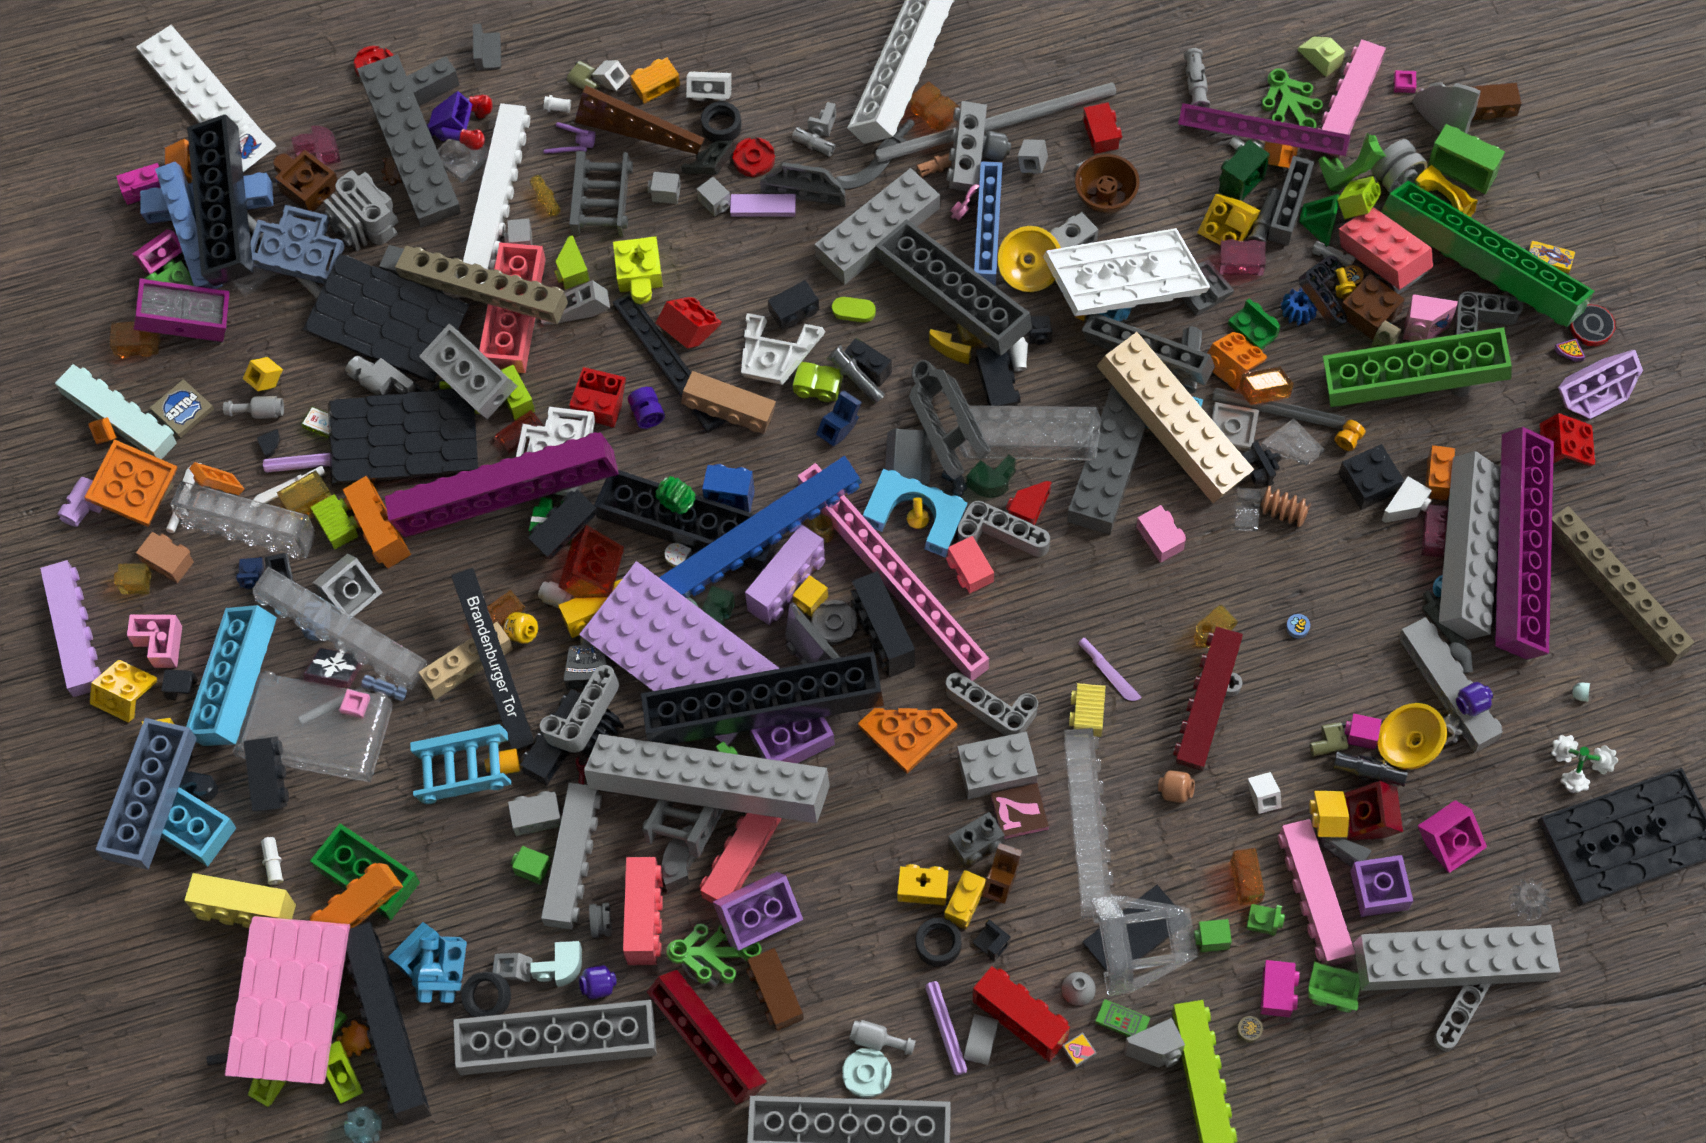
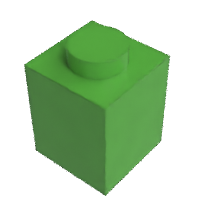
M522 846L520 852L514 854L511 865L515 875L541 885L551 862L549 856Z
M1228 919L1199 922L1197 930H1194L1195 945H1199L1200 952L1230 949L1232 940Z

